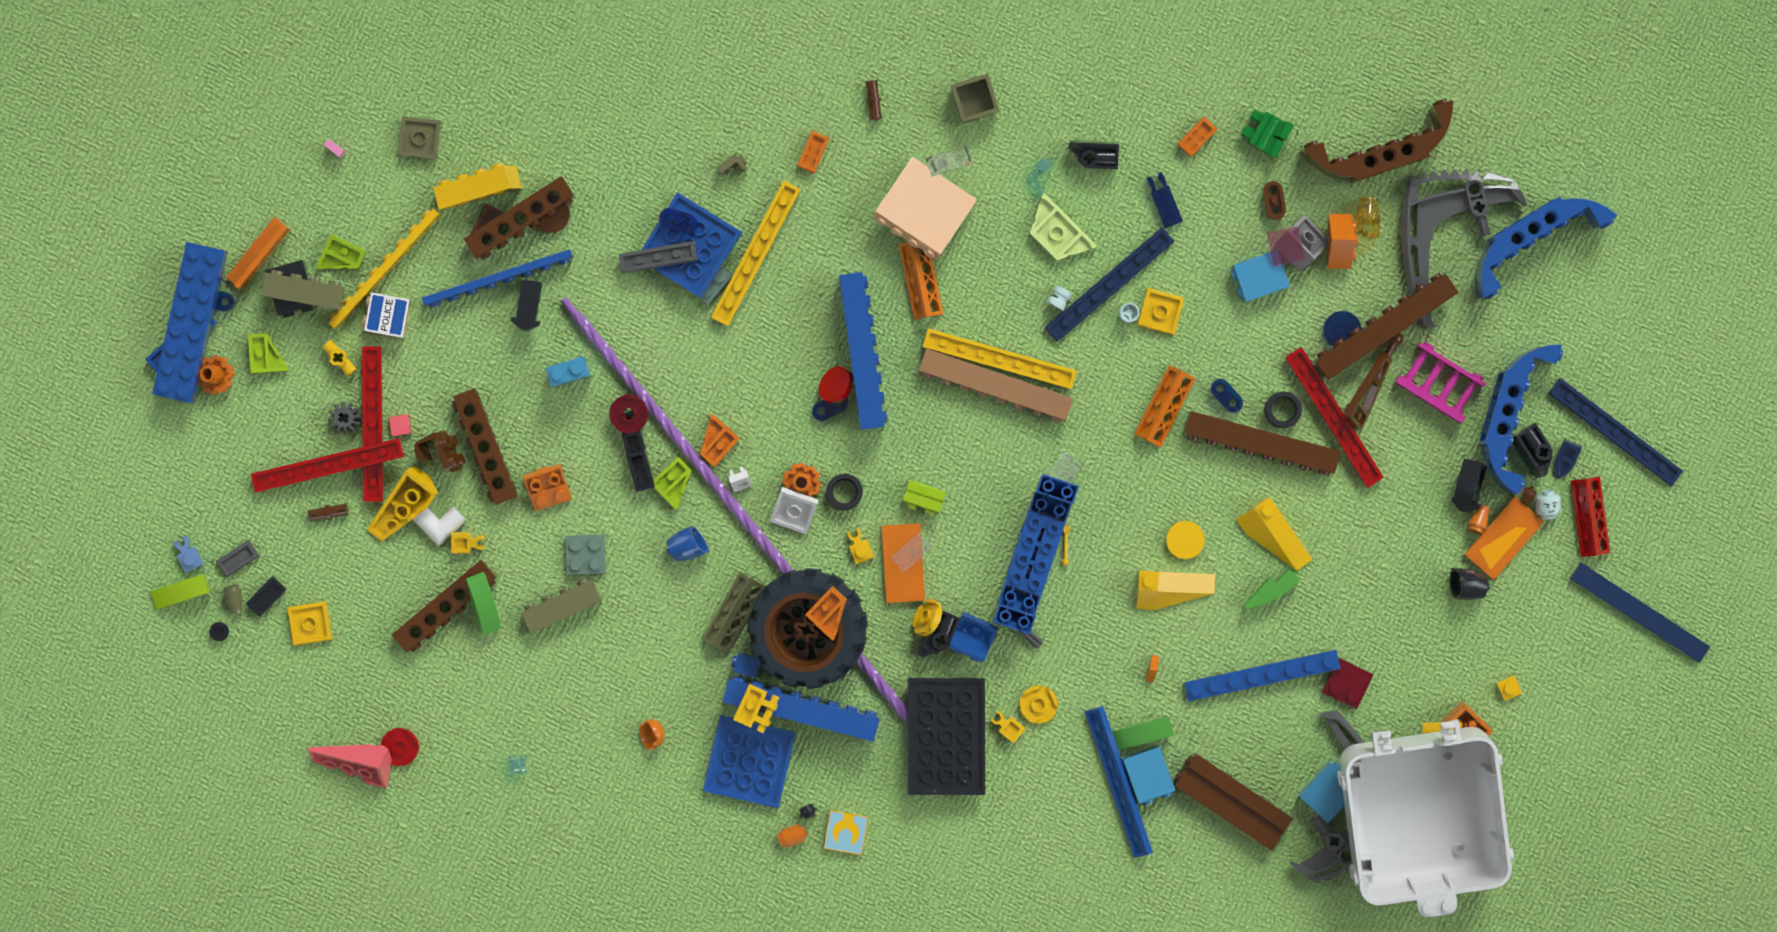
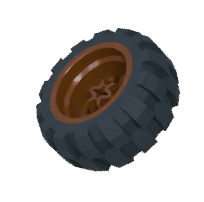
M806 568L799 571L792 570L781 574L778 578L771 581L758 594L752 605L751 615L748 617L747 632L750 633L751 642L749 645L753 656L759 658L763 664L761 668L771 677L773 675L782 680V684L794 688L804 686L807 689L822 688L823 685L834 683L841 679L857 663L867 641V614L863 612L860 602L862 600L854 589L851 590L844 584L845 580L833 573L831 575L823 573L821 569ZM832 586L847 599L835 642L805 615ZM803 599H809V608H807ZM795 606H800L803 609L802 615L795 613ZM782 611L791 616L792 619L780 617ZM787 624H793L795 632H789L786 627ZM806 625H809V626H810L809 629L812 630V631H809L808 633H806V632H805L806 628H804V627H805ZM792 637L794 641L787 648L783 641ZM817 638L825 639L826 645L820 646L817 643ZM799 639L806 641V648H801L798 645ZM813 646L816 657L809 658L810 647Z

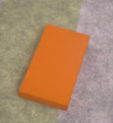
M920 523L882 526L886 603L925 601Z

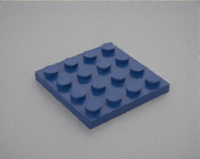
M677 192L641 250L695 241L698 261L654 269L702 299L741 237L742 232Z
M720 715L703 791L779 808L796 732L769 726L766 727L764 733L757 731L758 723L753 722L750 728L733 720L734 718Z

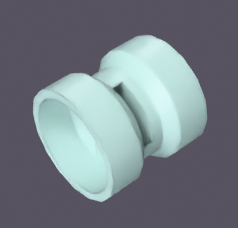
M1056 285L1053 290L1054 293L1048 298L1047 303L1064 311L1067 300L1073 294Z
M1126 303L1119 310L1120 319L1126 323L1135 321L1139 316V309L1133 303Z

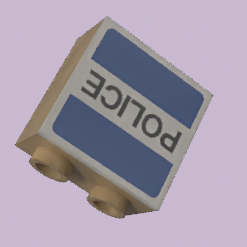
M371 292V296H368L366 301L368 312L367 315H364L362 327H365L364 331L405 338L412 300Z

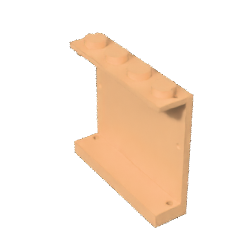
M912 157L875 211L873 218H875L879 225L890 228L896 236H902L908 240L911 246L923 250L924 254L929 258L937 260L977 199Z

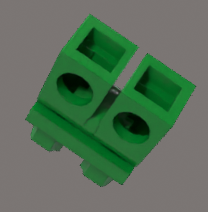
M1253 110L1249 120L1257 123L1256 128L1253 130L1245 126L1240 135L1248 141L1247 144L1270 158L1276 159L1294 125L1268 112L1263 113Z

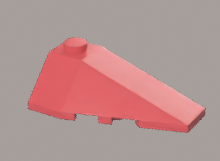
M382 745L309 747L308 749L312 761L333 770L340 768L346 772V775L352 777L354 774L364 778L363 782L382 788H387L392 759L389 750Z

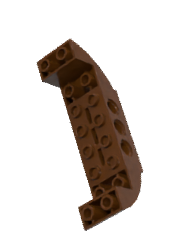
M1445 98L1432 104L1433 107L1428 109L1434 127L1425 129L1421 132L1422 135L1418 136L1416 132L1403 137V141L1400 142L1398 139L1388 141L1384 144L1385 147L1382 148L1379 144L1366 149V153L1363 154L1361 151H1357L1348 155V159L1345 160L1342 156L1329 161L1324 143H1318L1317 140L1304 145V149L1300 153L1318 171L1337 179L1350 180V183L1430 157L1429 153L1440 143L1449 128L1453 114V100L1447 102ZM1402 147H1405L1407 149V155H1404L1402 153ZM1383 153L1388 154L1389 161L1384 160ZM1365 159L1371 162V167L1365 165Z

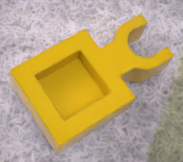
M859 528L856 529L858 532L857 537H852L850 532H847L849 539L854 542L849 548L856 564L874 557L867 539L861 541Z
M452 532L451 553H471V548L484 550V544H477L479 540H484V535H477L471 538L470 532Z
M997 711L996 713L1001 716L1000 721H994L992 718L990 721L995 725H1000L1001 729L999 732L1015 744L1026 728L1011 716L1008 720H1005L1004 715Z

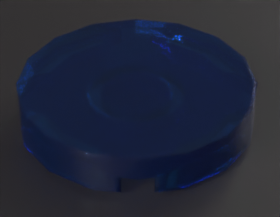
M1335 312L1329 315L1324 322L1323 337L1330 346L1334 347L1333 343L1340 338L1346 339L1350 336L1349 332L1356 327L1361 329V323L1351 312Z

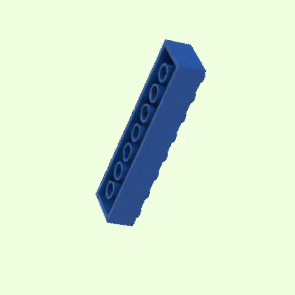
M186 242L152 392L153 395L188 403L195 402L200 380V370L205 358L228 251Z
M862 272L839 275L861 430L884 427V423H888L887 413L882 411L881 404L885 403L884 392H879V384H882L881 372L877 373L876 365H879L878 353H874L873 346H877L876 336L871 334L870 327H874L873 315H868L871 301L870 295L865 294V289L868 288L867 276H863Z
M737 675L728 680L723 699L724 703L740 706L749 684H752L767 691L764 699L770 701L772 695L780 697L777 703V710L773 711V716L874 742L880 716H876L877 712L866 709L865 712L858 711V707L848 704L845 708L839 706L837 701L828 700L827 703L822 702L820 697L809 695V698L803 697L801 692L790 690V693L784 692L782 687L772 685L771 688L765 687L763 682L753 680L752 683L746 682L744 677ZM761 705L758 712L764 713L767 707Z

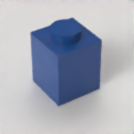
M739 652L738 656L733 657L731 667H734L735 673L756 678L761 661L758 657Z

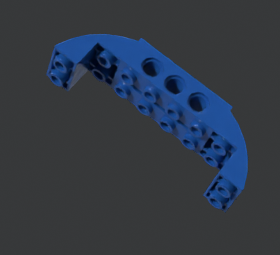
M1561 197L1552 199L1487 239L1489 243L1481 254L1475 274L1477 298L1487 300L1498 294L1497 290L1501 286L1491 269L1503 264L1502 259H1511L1519 254L1518 249L1522 248L1524 250L1534 245L1536 238L1540 240L1552 234L1551 229L1555 228L1556 230L1569 223L1567 219L1578 218L1585 214L1593 229L1597 227L1602 229L1613 224V219L1617 217V214L1608 207L1587 199L1571 198L1562 200ZM1545 215L1549 218V224L1545 222ZM1528 226L1532 227V234L1529 233ZM1512 235L1517 240L1516 244H1514L1511 240Z
M1561 344L1531 349L1510 362L1505 370H1499L1478 445L1482 446L1483 458L1492 478L1509 494L1518 495L1519 491H1523L1525 485L1524 476L1502 470V466H1506L1508 460L1506 452L1508 448H1511L1514 439L1511 435L1519 422L1517 414L1524 405L1522 397L1524 392L1528 391L1530 381H1528L1529 373H1533L1535 368L1533 360L1549 365L1557 364V361H1560L1563 355ZM1509 388L1513 390L1512 397L1508 395ZM1504 406H1506L1508 410L1506 416L1502 412ZM1498 425L1502 427L1501 434L1497 432Z
M1045 474L1041 475L1003 583L993 619L994 623L1027 634L1031 633L1036 618L1035 614L1071 505L1074 503L1079 488L1078 485Z

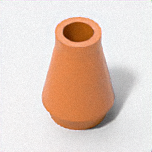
M1481 505V509L1476 510L1468 522L1469 531L1479 535L1486 531L1489 507Z

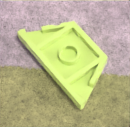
M1045 193L1042 195L1029 234L1057 261L1097 246Z

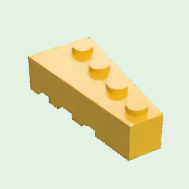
M503 163L493 165L492 169L488 171L485 168L474 171L475 175H459L455 181L450 182V179L440 181L438 186L433 187L439 210H447L471 203V200L487 199L488 195L505 194L507 189H523L517 166H503Z

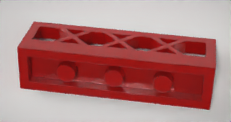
M1600 476L1570 480L1581 557L1611 553ZM1593 481H1594V487H1595V490H1594V491L1592 490V484H1591V482H1593ZM1595 502L1597 503V510H1595ZM1597 522L1600 524V529L1597 528ZM1600 541H1602L1603 550H1600Z

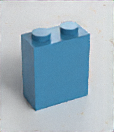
M1278 250L1232 265L1233 270H1230L1233 281L1237 280L1239 286L1236 289L1239 299H1243L1244 302L1290 287Z
M583 356L546 367L551 387L562 386L592 376L587 359Z
M1159 746L1122 758L1139 804H1150L1154 802V798L1161 796V799L1171 796L1172 792L1176 791Z
M1329 761L1298 794L1306 804L1328 823L1345 805L1342 787L1339 786L1337 771H1340V765L1337 762L1332 764Z

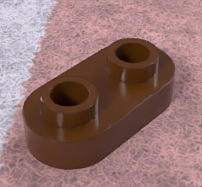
M1276 181L1266 183L1263 187L1266 214L1272 220L1281 219L1286 213L1283 188ZM1270 188L1275 189L1276 192L1274 195H1271L1269 193ZM1273 207H1277L1279 209V212L1277 214H1274L1272 212Z

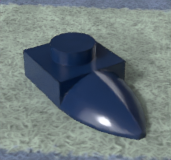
M1566 439L1563 440L1555 461V474L1558 479L1564 477L1572 470L1581 452V445Z

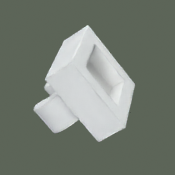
M740 467L741 472L738 474H734L733 470H730L731 476H729V480L734 492L752 486L747 470L745 471L743 467Z

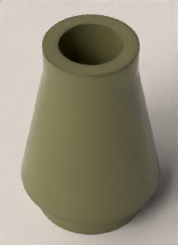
M239 584L224 587L223 595L231 610V614L243 612L242 589L239 588Z

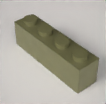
M271 270V273L265 272L261 296L341 310L345 287L340 286L341 282L329 280V284L321 283V279L315 277L304 280L302 275L291 273L290 277L282 276L283 272Z
M587 578L577 582L578 587L571 589L568 586L560 590V595L554 598L551 594L541 599L543 603L537 606L535 603L525 606V611L521 614L530 633L532 634L603 601L594 581H588Z

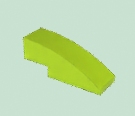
M202 574L151 591L156 610L210 593L211 590L206 574Z

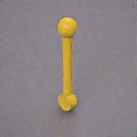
M1067 525L1063 529L1064 553L1061 561L1063 566L1069 564L1067 549L1070 527Z

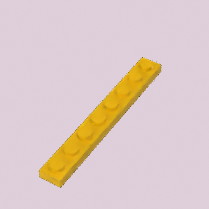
M783 180L711 318L729 326L801 189Z
M434 208L431 211L428 209L421 218L423 220L419 225L414 224L409 229V236L405 240L403 238L400 239L395 245L397 249L392 254L389 252L382 259L384 263L379 268L375 267L370 272V278L367 282L362 281L357 286V293L353 297L351 295L347 297L343 302L344 307L340 311L336 310L330 316L331 321L328 324L334 329H338L441 214Z
M929 328L923 343V347L1068 389H1072L1077 370Z

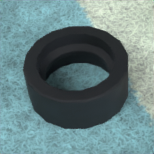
M1282 391L1274 393L1265 403V417L1275 427H1291L1301 417V402L1291 392ZM1278 399H1288L1294 405V414L1287 421H1279L1272 414V405Z
M839 474L828 483L826 489L827 498L835 508L850 510L861 501L863 488L855 476ZM840 481H850L856 488L855 498L849 503L838 502L833 495L834 486Z

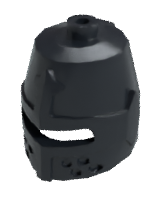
M1451 568L1449 585L1453 598L1477 600L1486 597L1490 585L1485 574L1472 569Z

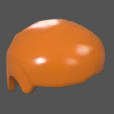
M649 719L639 725V735L645 748L652 750L662 745L665 731L659 721Z

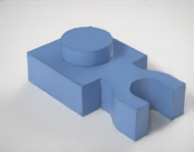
M184 536V546H180L178 540L174 541L173 544L181 551V554L177 555L185 573L203 565L204 562L197 548H190L188 536Z

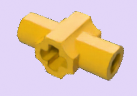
M329 340L322 346L331 357L330 362L334 366H339L347 377L356 371L357 368L348 359V353L345 350H340L332 340ZM336 354H343L342 362L335 361L337 359Z

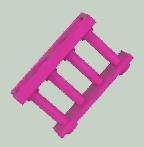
M1418 343L1416 347L1422 351L1407 375L1403 377L1397 376L1393 383L1457 423H1462L1466 418L1462 414V409L1477 385L1480 387L1486 386V383L1483 382L1484 378L1477 373L1470 374L1434 351L1435 347L1429 343ZM1429 354L1438 361L1424 384L1418 387L1413 384V378ZM1446 365L1453 369L1454 372L1440 395L1434 397L1429 394V389L1443 366ZM1462 375L1471 382L1456 406L1450 407L1446 404V398Z

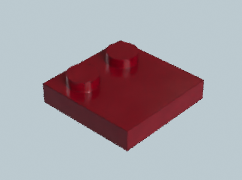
M1338 657L1341 669L1331 671L1322 693L1357 709L1374 674Z

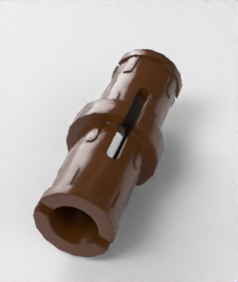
M877 80L865 82L868 98L866 103L869 106L870 120L882 119L881 97H879Z
M347 503L334 506L325 505L324 508L308 510V516L316 514L315 516H310L309 521L332 520V517L349 515L348 509L341 511V509L348 508Z

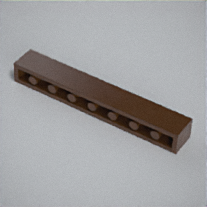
M1440 272L1430 278L1431 282L1426 285L1422 283L1414 288L1415 293L1410 296L1407 294L1397 300V305L1394 307L1391 305L1387 306L1381 311L1382 315L1377 318L1375 316L1365 321L1366 325L1361 329L1356 327L1349 332V337L1344 340L1340 338L1333 343L1334 347L1328 351L1325 348L1317 353V358L1314 360L1325 377L1330 380L1457 295L1459 292L1447 274H1440Z
M1189 411L1183 433L1188 435L1187 439L1198 441L1199 438L1206 440V444L1217 446L1218 443L1224 444L1225 449L1236 451V448L1243 449V453L1254 456L1255 453L1262 455V459L1273 461L1274 458L1280 459L1281 464L1292 466V463L1299 464L1300 469L1311 471V468L1318 469V474L1329 476L1330 473L1335 474L1341 451L1193 411Z

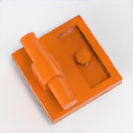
M561 464L551 467L545 466L536 469L535 472L523 475V480L535 511L572 500Z

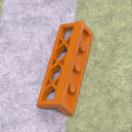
M274 217L226 278L238 289L243 290L291 229Z
M908 242L898 244L913 319L917 320L942 315L943 310L932 258L926 256L924 252L921 254L918 247L915 248ZM923 263L927 266V273L923 271ZM927 282L931 285L930 292L926 288ZM931 301L935 304L936 312H931Z
M1169 365L1134 434L1161 448L1195 378ZM1185 377L1188 380L1185 386L1181 388V383ZM1177 396L1176 404L1172 405L1173 398ZM1168 413L1169 417L1167 421L1164 422L1163 418L1165 414ZM1160 430V435L1156 441L1153 438L1156 432Z

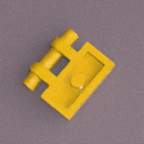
M749 684L733 720L750 728L753 722L756 721L759 723L757 731L764 733L766 727H769L771 723L769 720L773 711L777 710V703L780 697L772 695L770 701L764 699L767 691ZM761 705L767 707L763 717L757 715Z

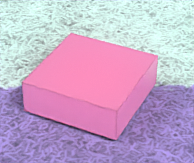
M330 139L325 142L324 145L340 158L345 155V151Z

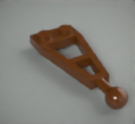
M1401 333L1388 340L1389 344L1385 352L1380 353L1351 402L1345 407L1344 416L1352 427L1358 431L1362 430L1372 410L1392 362L1391 356L1395 348L1403 343ZM1369 390L1364 405H1362L1361 402Z

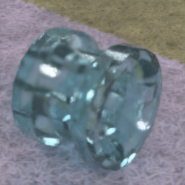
M521 755L518 758L509 756L510 775H515L516 773L526 774L525 755Z

